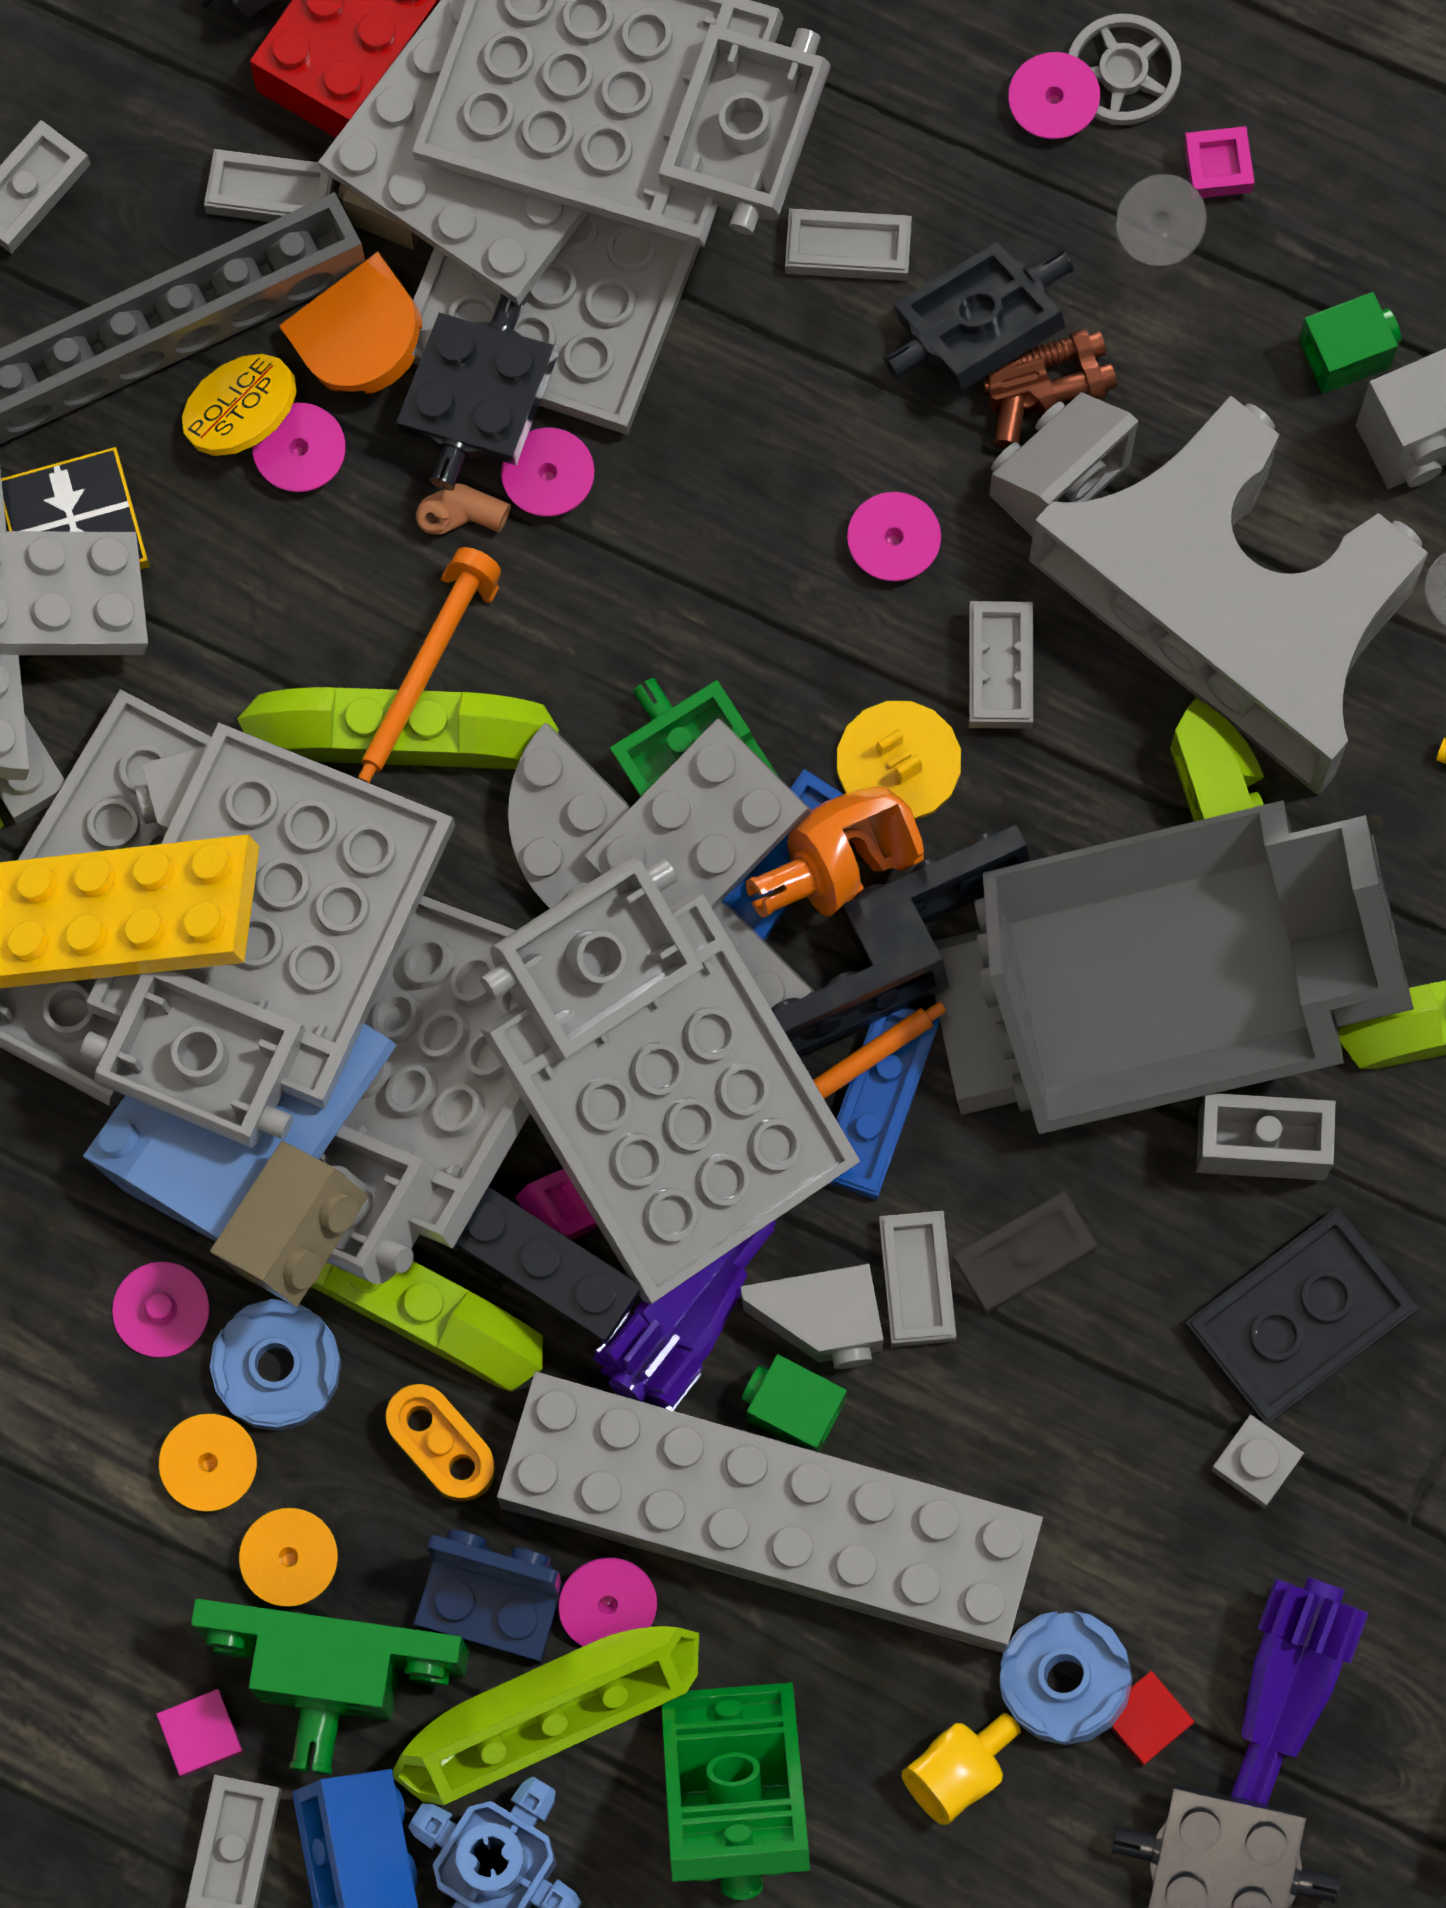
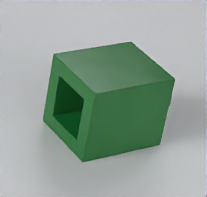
M1374 292L1305 317L1298 341L1322 394L1390 369L1398 344L1401 343V333L1391 310L1388 308L1382 310Z
M777 1354L770 1369L761 1365L756 1368L741 1400L751 1404L747 1410L748 1423L790 1445L819 1453L846 1402L847 1390Z

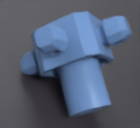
M532 1776L521 1784L510 1799L515 1804L511 1812L489 1801L469 1806L457 1825L451 1821L454 1816L453 1814L434 1804H421L408 1827L413 1836L431 1850L436 1845L442 1848L433 1863V1869L438 1889L456 1901L452 1908H530L532 1904L538 1908H579L582 1902L576 1892L558 1879L554 1885L547 1881L556 1866L552 1843L546 1834L534 1828L538 1820L543 1822L547 1820L555 1804L556 1791ZM501 1847V1855L508 1863L507 1868L499 1875L494 1869H491V1877L478 1875L481 1870V1864L478 1861L480 1856L486 1850Z

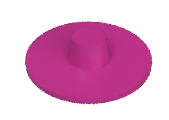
M1061 52L1043 53L1026 61L1014 74L1009 87V106L1015 120L1027 132L1044 139H1063L1079 133L1093 120L1100 103V87L1094 72L1079 58Z
M293 403L291 411L279 427L260 443L252 446L254 461L262 476L272 485L290 492L312 491L328 483L340 470L346 450L344 434L336 419L326 410L308 403Z
M539 428L529 431L516 466L502 462V483L511 501L525 512L542 517L558 516L575 509L587 497L594 481V463L588 448L575 435L557 428Z
M886 492L869 498L858 507L850 520L847 540L854 561L863 571L880 580L897 582L914 578L929 568L940 548L941 530L934 512L922 500L902 492Z
M154 1262L137 1268L123 1280L115 1294L112 1313L114 1325L119 1336L130 1348L145 1356L165 1358L180 1354L197 1342L206 1328L210 1306L207 1292L202 1282L194 1273L175 1263Z
M619 1558L595 1559L577 1568L564 1583L558 1604L560 1620L568 1635L582 1646L619 1632L651 1627L657 1610L656 1592L650 1578L637 1565Z

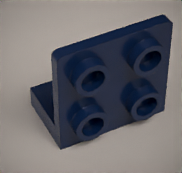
M449 1529L446 1538L430 1535L427 1549L433 1563L414 1622L415 1627L434 1633L461 1636L464 1642L541 1664L558 1610L559 1596L563 1587L559 1572L553 1570L554 1567L549 1565L551 1558L518 1547L512 1548L510 1557L491 1552V1549L486 1547V1539L456 1529Z

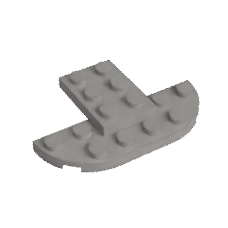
M0 469V778L26 780L30 768L19 655H144L148 645L136 532L6 531Z
M717 719L632 807L549 724H543L527 745L517 765L509 795L508 820L512 847L517 862L533 890L549 908L555 906L630 856L639 858L646 869L665 859L673 867L678 879L660 892L668 907L692 891L703 893L770 1008L789 998L801 999L815 992L724 901L733 889L780 843L811 809L722 720Z

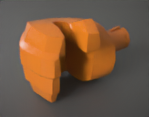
M881 786L845 793L813 808L795 825L788 836L787 847L791 862L746 881L748 896L756 893L762 895L774 889L772 893L752 901V906L761 917L765 918L771 915L772 912L807 897L822 915L832 916L846 902L853 900L855 895L864 889L860 881L859 867L848 840L853 842L858 854L873 871H885L890 868L906 870L924 860V848L911 808L898 795L888 788Z

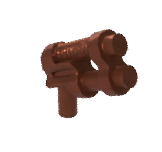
M1084 328L1070 332L1069 338L1065 337L1063 340H1054L1052 343L1048 342L1045 345L1041 344V346L1036 345L1035 348H1031L989 374V377H985V393H989V408L993 412H998L994 445L1006 449L1014 442L1019 444L1024 410L1034 409L1044 415L1057 402L1061 401L1063 403L1073 400L1081 392L1096 399H1103L1106 397V390L1117 387V379L1111 363L1099 366L1096 358L1106 355L1105 342L1100 331L1088 334ZM1068 360H1075L1079 370L1078 373L1053 380L1049 379L1045 367L1049 368L1051 365L1055 366L1062 362L1067 363Z

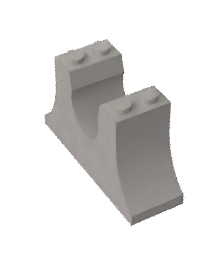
M1230 396L1177 455L1147 478L1122 491L1099 499L1069 503L1051 502L1035 519L1029 562L1198 699L1220 713L1240 733L1314 793L1319 795L1335 777L1348 743L1343 719V693L1346 677L1362 651L1413 593L1428 552L1422 548L1421 539L1411 528L1399 521L1390 523L1378 513L1346 534L1336 552L1325 563L1312 570L1302 573L1285 574L1265 569L1253 562L1238 545L1232 526L1251 512L1268 478L1280 434L1274 430L1275 425L1264 411L1253 404H1246L1244 406Z

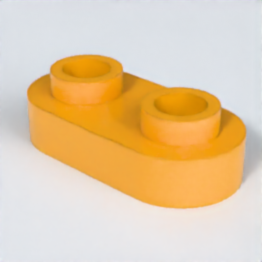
M424 1384L404 1387L392 1397L386 1410L388 1430L394 1441L443 1496L454 1501H470L483 1495L491 1486L495 1476L493 1455L487 1444L446 1397L434 1387ZM417 1410H425L432 1415V1423L424 1431H414L408 1426L410 1415ZM461 1458H467L475 1464L473 1475L466 1480L455 1479L450 1472L452 1464Z

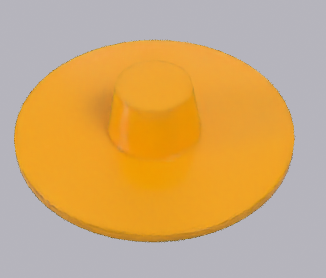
M200 1414L179 1423L166 1437L159 1456L160 1476L169 1494L183 1506L197 1511L221 1510L237 1502L250 1488L257 1469L256 1449L249 1434L234 1420L217 1414Z
M296 1508L277 1509L257 1519L246 1532L239 1552L241 1573L252 1592L270 1604L285 1607L302 1605L318 1597L332 1581L338 1562L336 1542L327 1525L314 1514Z

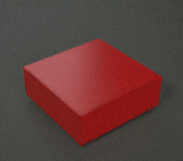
M1150 1671L1131 1687L1128 1704L1111 1729L1139 1763L1144 1766L1193 1725L1195 1721L1156 1675Z

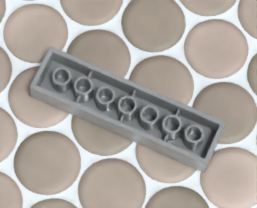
M536 1371L497 1495L500 1507L504 1510L999 1653L1006 1651L1043 1520L1042 1516Z

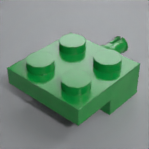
M656 678L644 681L657 703L654 704L641 684L634 689L633 694L641 703L651 722L610 747L617 762L641 798L717 719H720L777 775L718 680L675 707H672L658 685Z

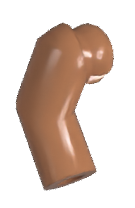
M455 484V489L452 491L442 489L423 499L416 512V521L420 529L428 534H444L471 521L500 533L509 516L511 504L469 486Z

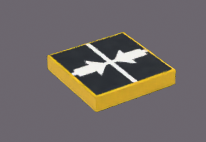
M116 447L1 478L4 511L9 531L136 532L140 570L150 567Z

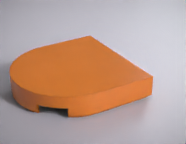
M377 252L279 326L307 367L325 387L336 392L339 390H364L367 394L388 387L409 369L415 358L412 353L416 347L423 321L416 303L386 261Z

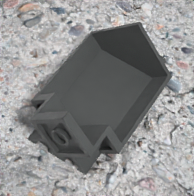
M1283 800L984 872V898L975 900V909L980 929L933 940L943 959L949 988L934 995L936 1003L940 1001L947 1011L939 1018L956 1100L961 1115L1017 1102L1021 1112L1032 1111L1039 1134L1342 1064L1344 1061L1338 1027L1414 1009L1399 952V943L1389 900L1381 875L1374 836H1371L1366 815L1292 833Z

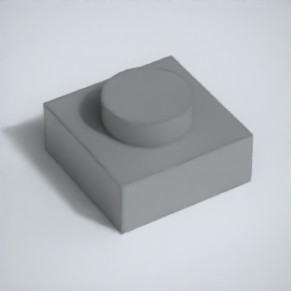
M1250 1414L1211 1471L1265 1509L1304 1452Z

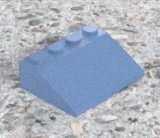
M364 1023L325 1110L286 1093L282 1094L276 1109L293 1115L292 1125L283 1141L319 1160L397 1045ZM124 1096L83 1157L124 1192L216 1241L282 1139L264 1132L259 1142L253 1148H250L128 1096Z

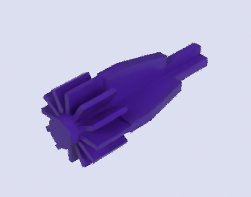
M775 1221L766 1225L654 1303H646L642 1300L634 1310L635 1314L633 1316L629 1312L626 1314L607 1344L601 1343L595 1350L596 1355L593 1357L595 1362L603 1366L600 1372L604 1376L611 1378L609 1384L619 1396L644 1403L646 1401L648 1404L672 1411L677 1407L700 1377V1372L703 1369L701 1363L711 1352L741 1294V1286H744L743 1283L748 1276L744 1268L774 1231Z
M1309 1576L1304 1588L1275 1578L1258 1629L1265 1633L1253 1665L1241 1732L1242 1738L1250 1741L1231 1796L1268 1803L1285 1754L1296 1758L1333 1693L1343 1661L1352 1663L1369 1613L1342 1603L1341 1601L1345 1593L1344 1589Z

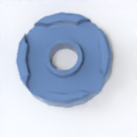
M275 1299L248 1305L235 1314V1318L227 1323L224 1330L220 1331L214 1341L210 1363L215 1391L232 1415L254 1428L282 1431L304 1425L322 1412L338 1388L341 1359L336 1339L322 1319L301 1304L296 1307L287 1301ZM273 1348H282L290 1352L294 1358V1366L291 1373L285 1379L277 1382L263 1379L258 1372V1361L262 1354Z
M1056 1611L1037 1616L1017 1630L1008 1643L1006 1651H1003L1000 1664V1687L1004 1703L1018 1725L1039 1740L1062 1745L1090 1741L1111 1728L1128 1704L1133 1679L1126 1649L1112 1628L1090 1614L1075 1612V1614L1068 1612L1058 1614ZM1063 1661L1077 1663L1084 1672L1081 1684L1075 1690L1068 1693H1059L1052 1690L1047 1682L1048 1674L1052 1667Z

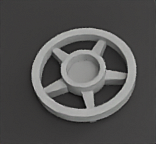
M1134 14L1105 16L1085 27L1074 40L1069 54L1078 58L1085 44L1092 37L1100 33L1106 51L1101 57L1100 66L1090 68L1098 82H1101L1112 93L1111 109L1109 110L1099 105L1094 118L1111 125H1131L1147 121L1162 112L1175 96L1181 75L1179 51L1168 32L1154 21ZM1116 27L1135 28L1150 34L1154 39L1139 48L1130 43H1117L1109 29ZM1161 46L1166 50L1171 63V78L1167 88L1148 76V60ZM1141 90L1158 97L1155 102L1145 108L1129 112H1119L1125 95H1131Z

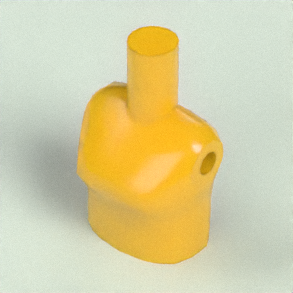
M1002 1713L978 1735L963 1723H955L939 1735L923 1755L902 1771V1779L909 1792L924 1811L939 1824L947 1825L969 1805L988 1794L1002 1782L1003 1772L994 1756L1020 1734V1727L1015 1719L1007 1713Z

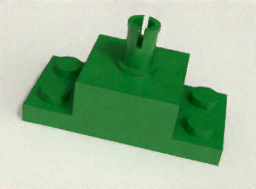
M203 1599L195 1600L191 1623L192 1627L206 1641V1645L214 1647L213 1652L216 1654L237 1658H252L255 1648L249 1689L262 1703L290 1706L300 1710L293 1756L289 1765V1769L309 1773L313 1746L316 1745L312 1771H315V1774L332 1775L333 1768L331 1766L339 1716L352 1715L392 1721L400 1669H405L404 1673L409 1674V1681L433 1686H448L449 1676L465 1678L469 1651L461 1636Z
M793 1682L689 1690L687 1693L662 1704L672 1882L689 1880L712 1881L721 1878V1891L725 1896L734 1900H747L759 1895L763 1890L762 1875L778 1876L790 1872L810 1871Z

